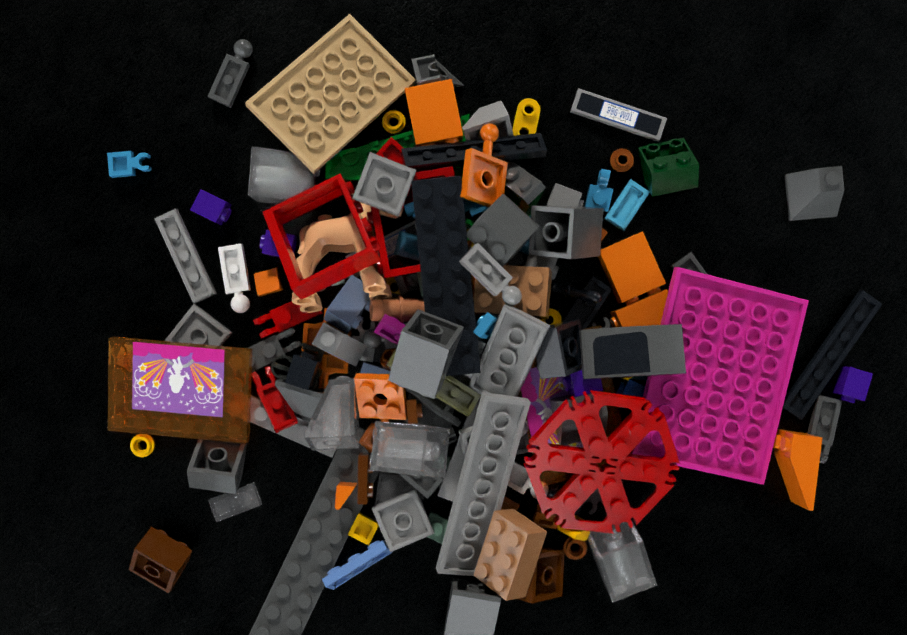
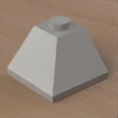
M502 101L479 108L462 127L466 141L481 140L480 130L483 125L488 123L497 126L499 137L514 136L509 114Z

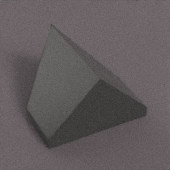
M434 54L412 59L417 86L452 79L454 88L464 86L435 59Z

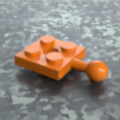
M488 123L483 125L480 130V137L484 141L483 152L473 148L465 150L462 191L460 197L486 207H490L504 194L508 164L492 156L493 142L498 139L499 130L494 124ZM482 175L486 179V185L482 181Z
M356 373L354 383L359 417L379 419L380 427L388 435L395 438L396 433L390 427L389 419H407L405 388L388 381L390 374ZM376 394H383L387 399L381 400Z

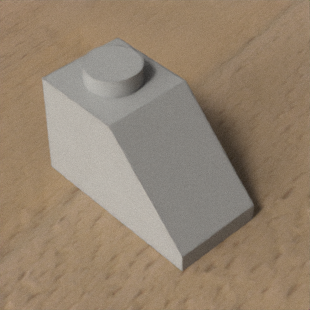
M327 323L322 324L312 342L314 346L354 366H357L367 347L364 343Z

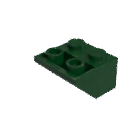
M684 138L638 147L644 181L652 197L698 187L699 163Z

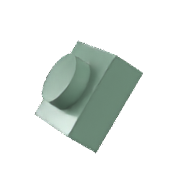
M430 511L428 518L433 527L434 534L428 536V538L442 544L449 519Z

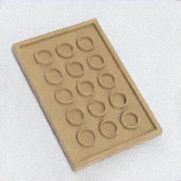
M349 14L245 103L246 107L314 174L405 93V88L412 87L416 79Z

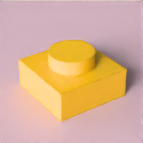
M360 512L348 535L369 546L379 526L378 522Z

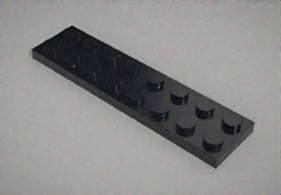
M461 176L411 181L425 312L464 327L446 376L481 373L477 335L473 332L476 329L471 273L459 262L469 251L464 201L460 197L462 191Z

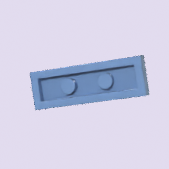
M375 541L361 555L357 553L348 558V563L342 567L336 566L327 572L328 575L322 579L325 587L334 590L391 554L392 552L389 551L386 542Z

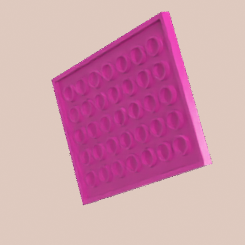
M674 267L660 325L682 324L686 373L648 376L643 397L653 404L648 412H652L658 407L664 413L680 464L676 463L678 466L764 485L809 300ZM655 430L649 432L630 454L663 457L665 449L660 433Z

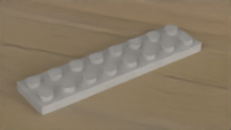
M482 392L436 565L438 574L474 575L495 510H501L531 403L527 398Z

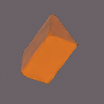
M277 268L254 274L258 296L283 290Z
M340 482L336 486V510H340L357 486V483Z

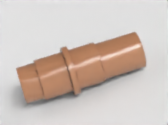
M397 296V298L370 300V320L380 321L384 314L398 319L401 323L409 321L418 309L425 312L424 299Z

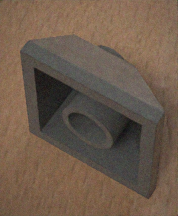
M842 166L816 168L785 175L789 221L837 217L844 193Z
M285 379L276 380V388L294 413L301 415L300 419L308 422L321 419L329 391L317 387L306 390L285 383Z

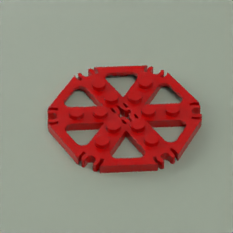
M590 390L592 394L591 400L584 391L582 392L584 400L581 403H577L575 398L571 396L570 402L572 407L570 408L569 402L566 399L530 438L526 448L528 452H534L535 454L532 457L524 456V466L542 514H545L547 519L551 515L557 514L553 519L555 525H559L560 528L614 534L612 530V525H614L619 533L621 532L619 526L622 522H627L629 528H632L631 518L633 517L637 525L674 486L672 482H676L675 476L668 473L671 470H679V466L676 463L680 464L664 413L658 407L654 411L648 412L653 404L646 400L645 397ZM608 405L631 409L632 412L607 438L599 416L600 408ZM570 419L575 423L583 448L550 444L548 439L565 420ZM655 430L660 433L665 449L663 457L630 454L649 432ZM602 459H605L607 464H603L602 468H599L597 463L602 462ZM550 470L575 473L553 498L546 496L540 480L542 472ZM621 479L654 483L656 489L640 507L632 508L629 505ZM598 489L607 514L606 518L599 522L575 518V512Z

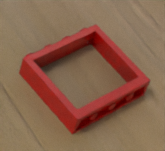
M453 166L416 172L413 181L455 176ZM370 206L371 212H367V218L370 225L374 226L376 235L371 236V238L375 237L381 248L378 251L381 261L376 263L378 273L383 274L385 279L421 272L420 264L390 270L379 209Z
M341 173L263 211L291 289L301 300L381 261L377 252L381 248L376 238H371L369 234L372 231V227L368 219L361 216L364 209L360 202L352 199L355 189L351 181L346 182ZM344 195L366 249L303 279L283 224Z

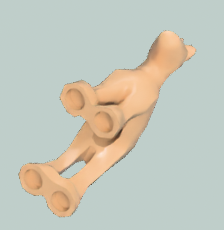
M361 203L364 209L361 216L362 218H367V212H371L370 206ZM403 208L399 217L379 210L381 216L396 219L402 216ZM350 213L339 218L321 215L318 217V221L304 226L299 233L300 245L297 251L301 255L296 260L303 279L314 274L317 264L328 252L350 253L356 251L358 253L366 249L352 214ZM371 226L372 231L369 234L370 236H375L373 226ZM375 264L359 271L363 283V291L369 293L370 300L392 298L390 286L376 272ZM294 292L292 293V303L300 305V311L313 313L323 309L321 299L317 293L302 300Z

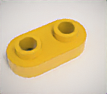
M527 98L518 104L512 129L514 136L520 135L519 131L522 129L527 130L528 134L536 133L540 106L534 99ZM525 107H531L533 112L530 114L526 113Z

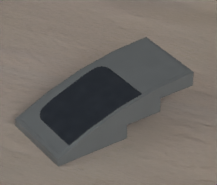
M682 324L579 330L583 379L628 378L686 373Z

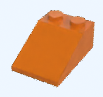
M777 429L773 446L774 454L790 500L807 510L813 511L822 437L803 432Z

